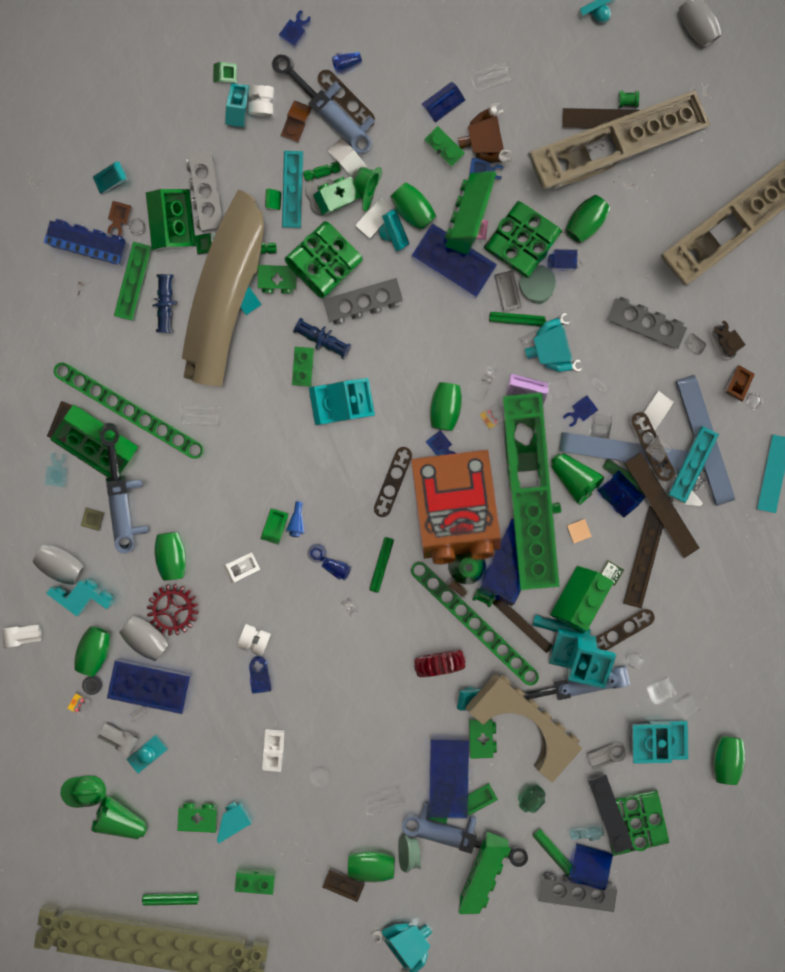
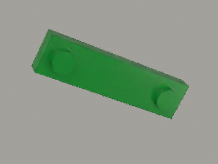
M133 241L114 316L133 321L152 250L151 246Z

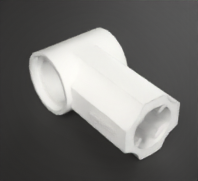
M39 624L1 629L4 648L42 640Z

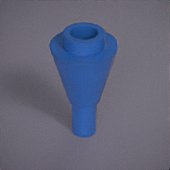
M295 501L294 513L286 529V532L291 537H300L301 534H305L301 514L303 502Z

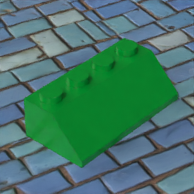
M497 172L470 173L467 180L463 179L460 186L462 194L461 196L458 195L455 202L457 210L456 212L453 211L450 218L452 226L451 228L448 227L444 237L447 239L445 247L464 254L469 252L478 236Z
M73 404L50 440L107 478L111 477L107 445L103 444L100 439V428L104 424ZM106 431L104 434L107 438H112L115 435L113 431ZM121 435L119 436V441L115 444L119 475L138 448L137 445ZM64 436H66L65 443H63L58 438H63Z
M490 832L486 833L460 894L459 914H480L482 908L487 907L489 891L493 892L496 885L495 877L500 875L503 869V864L501 863L504 858L507 859L511 848L508 847V839Z

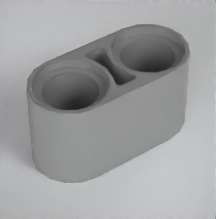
M716 326L718 329L723 331L724 326ZM712 328L709 336L720 359L725 361L734 359L737 352L730 357H726L723 354V347L718 342L719 339L715 337V332Z

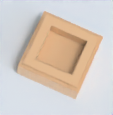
M585 519L567 525L573 543L592 537Z

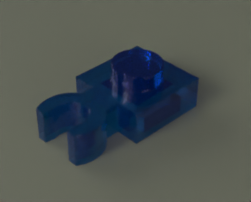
M302 10L297 13L296 21L294 22L290 19L279 33L281 38L294 47L306 32L302 27L308 25L311 21L310 16L305 21L300 19V16L303 14Z
M586 395L571 406L574 412L564 414L563 419L571 416L573 422L569 424V427H572L577 423L578 418L585 421L597 412L598 409L588 395Z
M441 430L426 441L436 456H439L441 453L443 455L456 454V452L448 449L452 444Z

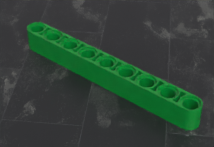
M64 362L54 366L53 373L59 380L192 459H198L203 456L204 446L200 442L73 366ZM62 366H66L68 369V373L64 377L59 375V368ZM78 376L84 378V384L80 387L75 384V379ZM94 386L100 387L101 393L99 396L95 397L92 395L91 390ZM114 395L117 397L118 402L115 406H110L108 399ZM128 405L134 408V413L131 416H127L124 412ZM144 415H148L151 419L148 426H143L141 423V418ZM161 425H165L167 428V433L164 436H160L157 432L158 427ZM177 435H181L184 439L183 444L180 446L174 443V437ZM193 445L200 447V453L197 456L192 455L190 452V448Z
M421 561L412 564V576L521 681L529 686L535 685L538 682V672L463 599L448 588L447 584ZM422 565L425 568V572L422 575H416L414 573L415 566ZM431 578H435L439 582L438 586L434 589L428 587V581ZM448 591L452 594V599L449 602H444L441 596L444 592ZM458 605L466 607V612L463 615L456 614L455 609ZM471 619H479L480 625L477 628H471L469 626ZM488 631L494 635L493 639L489 642L483 639L484 633ZM500 645L507 646V652L503 655L497 653V648ZM519 658L521 665L518 668H513L511 666L512 659ZM529 671L535 673V678L532 681L525 680V674Z

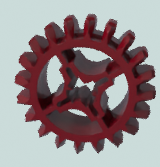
M167 584L166 591L160 587L158 589L161 594L153 592V596L156 599L149 598L148 600L153 603V606H147V609L152 610L147 616H154L150 624L157 622L158 624L155 626V629H158L160 626L163 627L161 630L162 634L168 629L169 636L172 635L173 630H175L176 635H179L180 628L185 633L187 632L185 625L192 628L193 625L189 621L196 622L197 620L192 614L199 613L198 610H193V607H197L198 603L192 604L191 602L196 597H188L191 593L190 590L183 593L184 586L177 590V584H174L173 590H171L170 585ZM173 594L182 597L187 604H177ZM167 595L166 608L157 610L159 601ZM171 604L174 605V607L176 606L177 608H182L177 610L175 612V615H172L168 611L163 612L171 608ZM188 610L186 620L179 624V612ZM159 616H169L173 625L164 623Z
M451 650L418 657L414 660V668L418 677L440 676L463 670L466 667V660L463 651Z

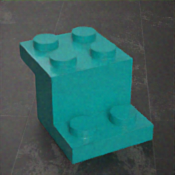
M369 378L308 387L315 426L375 416Z
M90 578L80 580L69 595V591L61 585L59 587L56 585L50 587L46 593L76 617L85 611L92 600L106 610L115 603L112 599L114 596L106 590L101 591L98 589V584Z
M559 628L548 661L549 664L566 667L568 681L606 688L616 659V653L597 649L596 636Z
M649 721V724H632L633 764L672 763V760H688V721Z

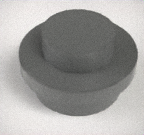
M88 676L83 680L82 688L86 694L95 695L101 690L102 684L98 677Z

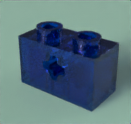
M554 249L548 255V267H551V272H575L577 270L578 249Z
M620 470L615 472L597 490L623 518L637 508L645 498Z

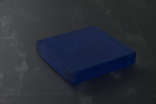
M576 844L568 880L605 891L613 854Z

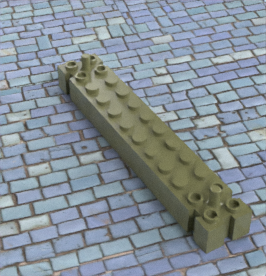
M42 906L39 911L37 925L42 926V928H39L36 932L33 948L49 950L51 946L57 947L56 952L178 972H264L265 965H261V962H266L268 942L254 940L253 945L246 944V939L67 909L62 914L57 913L58 908Z

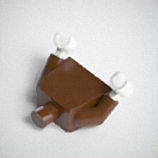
M494 103L490 108L480 112L470 121V126L467 127L468 136L458 137V144L461 149L471 147L472 155H476L478 159L489 163L512 161V159H506V154L512 153V151L504 150L498 118L494 116L504 112L503 110H496L497 105L501 103Z

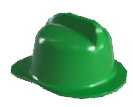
M361 167L354 178L355 186L363 198V211H367L372 203L376 187L381 179V167H377L375 170Z
M96 776L73 777L63 783L60 795L63 802L70 807H90L102 802L106 796V786Z

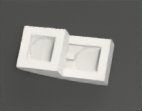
M380 198L355 226L370 239L384 224L382 215L393 208Z
M657 391L643 412L648 416L654 430H656L674 403L672 399L660 391ZM644 417L639 418L636 424H640L642 430L650 429L649 426H643Z
M265 730L262 770L281 772L284 730Z

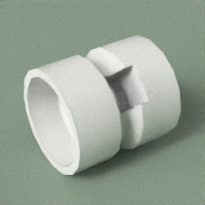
M263 85L249 86V98L251 99V102L248 103L249 115H273V104L270 100L274 97V87Z
M246 624L237 647L246 651L251 649L253 654L262 657L271 633L263 630L258 632L255 627ZM254 637L259 639L257 645L252 643Z

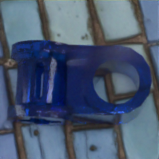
M261 656L253 657L249 664L252 694L271 692V681L266 659ZM256 661H259V664H263L260 670H257V667H253Z

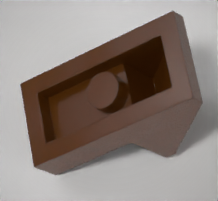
M294 100L280 136L299 143L312 108L309 105Z
M738 365L730 382L723 391L743 402L755 373Z

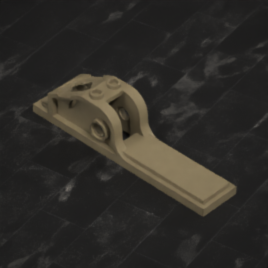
M694 90L530 151L528 156L543 190L549 187L555 189L605 172L631 156L710 126V122L697 92ZM611 135L617 151L610 156L592 161L586 148ZM557 158L567 161L568 167L566 171L562 172Z
M785 160L661 255V258L684 286H687L785 209ZM732 213L744 229L721 246L710 231ZM694 249L697 251L699 264L688 250Z

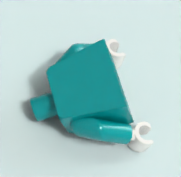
M566 313L545 322L536 333L537 337H534L535 346L525 348L528 360L538 357L540 364H544L547 369L556 372L581 371V369H576L575 367L576 362L581 361L573 360L564 326L569 324L570 321L564 322L562 319L567 315Z
M407 923L394 924L383 929L382 932L377 930L372 934V936H380V940L375 941L376 944H379L383 938H386L384 942L403 967L400 972H418L425 966L430 948L426 938L432 934V930L428 925L425 924L418 929L415 925L409 926Z

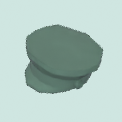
M538 265L529 278L522 275L519 280L522 293L527 299L537 304H543L548 301L556 288L555 274L543 265Z
M407 835L400 837L398 842L400 869L405 873L414 868L421 869L419 843L416 838H409Z

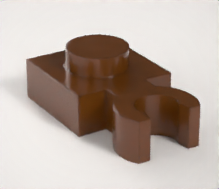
M112 201L108 220L113 221V223L107 229L108 234H111L113 228H117V236H122L121 224L127 225L132 208L131 205Z

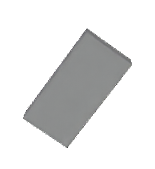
M513 270L495 274L494 277L503 312L522 308Z

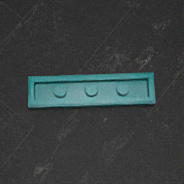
M284 151L282 228L301 229L303 151Z
M704 426L700 427L668 493L669 496L683 503L687 502L719 436L718 433Z
M773 434L771 436L757 510L772 513L777 511L785 473V437Z

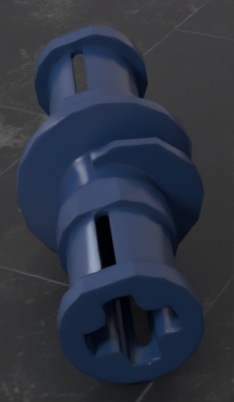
M156 274V277H158V298H154V300L158 301V303L152 305V307L158 308V329H156V332L172 333L171 306L177 304L176 300L171 299V286L174 274Z
M303 318L298 320L293 330L294 334L298 333L309 341L315 342L316 350L324 347L326 350L341 356V359L344 360L352 346L350 343L346 344L335 336H331L332 330L325 333L326 326L319 330L318 327L304 322Z

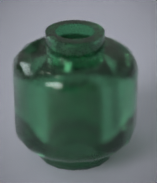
M537 784L528 785L518 795L519 807L526 813L528 811L536 813L546 803V792Z

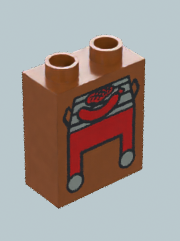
M480 450L411 459L423 558H432L433 564L441 565L454 562L455 555L470 553L471 558L475 560L493 557L494 550H499L501 547V536L489 451Z

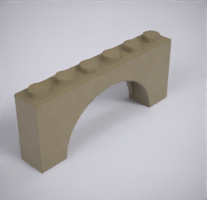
M495 673L465 709L483 725L494 716L505 713L519 714L531 719L538 727L542 739L541 754L534 767L553 783L582 750V747L578 744L580 740L572 733L570 735L564 732L566 728L559 722L553 723L551 721L553 717L545 710L543 712L537 709L539 705L531 698L529 700L523 697L525 693L518 687L512 688L510 686L511 681L504 675L500 677Z

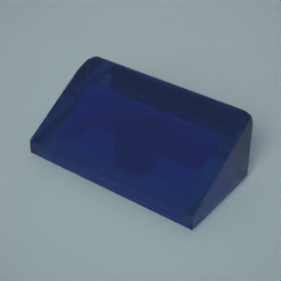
M450 82L424 101L422 106L433 121L437 122L466 99L454 82Z

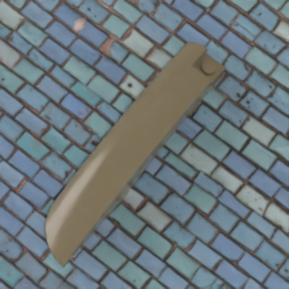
M238 190L212 242L200 275L188 320L181 358L186 360L183 378L193 380V382L199 384L222 386L228 349L236 318L253 274L257 273L264 232V220L262 211L258 210L256 205L257 201L249 193Z

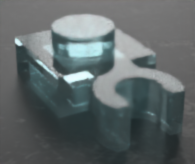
M51 453L50 459L53 466H47L45 485L65 487L67 468L62 467L66 460L65 454H62L61 460L57 461L55 453Z
M602 825L570 831L572 840L589 838V841L599 840L600 836H605Z

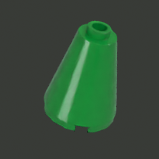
M565 453L562 455L557 454L551 461L553 463L551 468L578 505L584 503L592 495L594 489H598L605 478L602 474Z
M470 553L455 555L454 562L448 563V570L455 581L469 585L476 583L483 577L486 570L485 559H472ZM467 564L472 565V569L469 571L465 570Z
M109 796L103 798L96 812V821L93 820L91 831L95 833L136 840L140 837L143 838L147 830L142 819Z

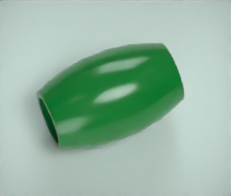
M405 182L390 195L398 213L416 229L421 231L436 218L434 209L428 199L411 184Z
M593 195L586 199L570 216L565 227L567 235L577 243H582L591 238L607 219L610 211L609 204L598 195Z
M445 382L438 383L430 405L431 428L453 431L458 422L462 406L460 385Z
M179 533L158 534L155 540L154 555L157 570L162 580L169 581L184 578L186 554Z
M89 626L81 637L74 658L75 671L83 675L95 677L102 668L109 651L110 633L108 631Z
M721 736L714 755L716 783L738 785L745 766L743 739Z
M374 851L358 852L349 855L348 877L372 883L394 879L395 857Z

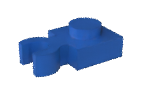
M472 158L469 175L470 173L495 172L496 169L503 170L504 166L498 164L491 167L489 162ZM496 175L495 179L501 180L502 176Z

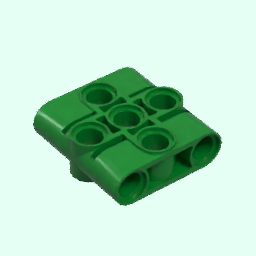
M517 201L506 217L499 222L498 228L484 245V248L512 269L529 278L541 260L546 258L547 252L563 231L523 202ZM531 221L539 222L537 227H531L529 224ZM506 225L512 227V230L509 232H505L502 229ZM521 236L528 238L524 243L518 241ZM540 246L544 250L541 253H536L533 251L534 248ZM510 251L517 253L513 258L507 257V253Z
M323 221L284 258L286 264L320 298L328 295L363 261L359 252L327 221ZM307 243H311L314 248H309ZM333 245H337L340 250H336ZM320 257L326 258L327 262H323ZM307 269L313 270L314 275L310 274ZM334 270L338 271L341 276L335 275Z
M657 789L634 795L628 794L616 799L633 848L615 854L610 841L613 856L634 851H644L647 848L670 843ZM639 797H641V802H642V806H643V811H642V809H641V804H640ZM629 800L636 801L632 809L626 807V803ZM620 801H621V804H622V809H623L624 815H622V812H621V808H620V804H619ZM652 814L659 816L658 821L655 823L649 822V817ZM634 818L640 819V824L637 827L630 825ZM647 830H648V832H649V837H650L651 844H649V839H648V835H647ZM643 837L644 843L640 846L635 845V839Z

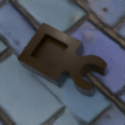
M723 320L721 322L724 325L723 331L718 330L716 326L713 327V330L716 334L722 336L718 342L728 356H731L746 344L735 329L731 332L728 330L729 325Z

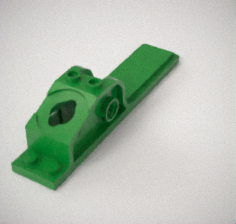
M542 393L503 396L505 452L509 490L513 505L520 590L560 587ZM520 423L530 427L533 431V437L529 445H523L514 437L517 425ZM536 470L539 487L520 488L518 472Z

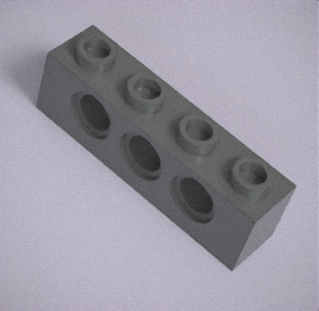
M397 278L323 299L329 323L333 322L334 325L345 322L344 318L352 316V319L363 317L364 312L370 311L371 314L382 311L381 307L389 306V309L398 307L400 302L403 301ZM379 292H385L388 298L386 301L380 302L377 300L376 295ZM361 297H366L369 300L367 307H360L358 305V300ZM344 302L349 303L351 306L350 311L347 313H343L339 309L340 305Z
M624 297L614 299L606 321L675 350L679 349L687 327L683 326V322L673 319V321L665 319L666 315L657 311L653 314L648 311V307L640 304L634 306L630 304L631 300ZM626 310L634 312L633 320L625 318ZM644 317L651 319V327L643 326L642 320ZM663 324L667 325L670 329L667 335H663L660 332V327Z
M545 873V876L540 875L537 900L539 902L614 912L617 888L611 882L602 881V884L594 883V880L591 879L577 881L575 877L564 876L563 879L556 878L555 874ZM556 885L563 886V891L561 893H555L553 891ZM575 888L582 889V893L579 896H574L572 891ZM595 890L601 891V896L597 899L591 897L592 892Z

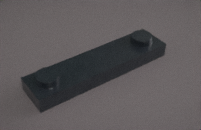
M604 774L588 780L615 854L633 848L607 775Z

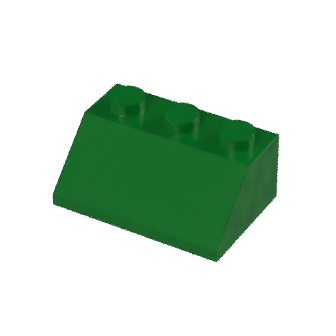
M158 189L145 192L152 250L195 247L190 189Z
M576 566L550 616L584 634L588 631L614 581L599 572Z

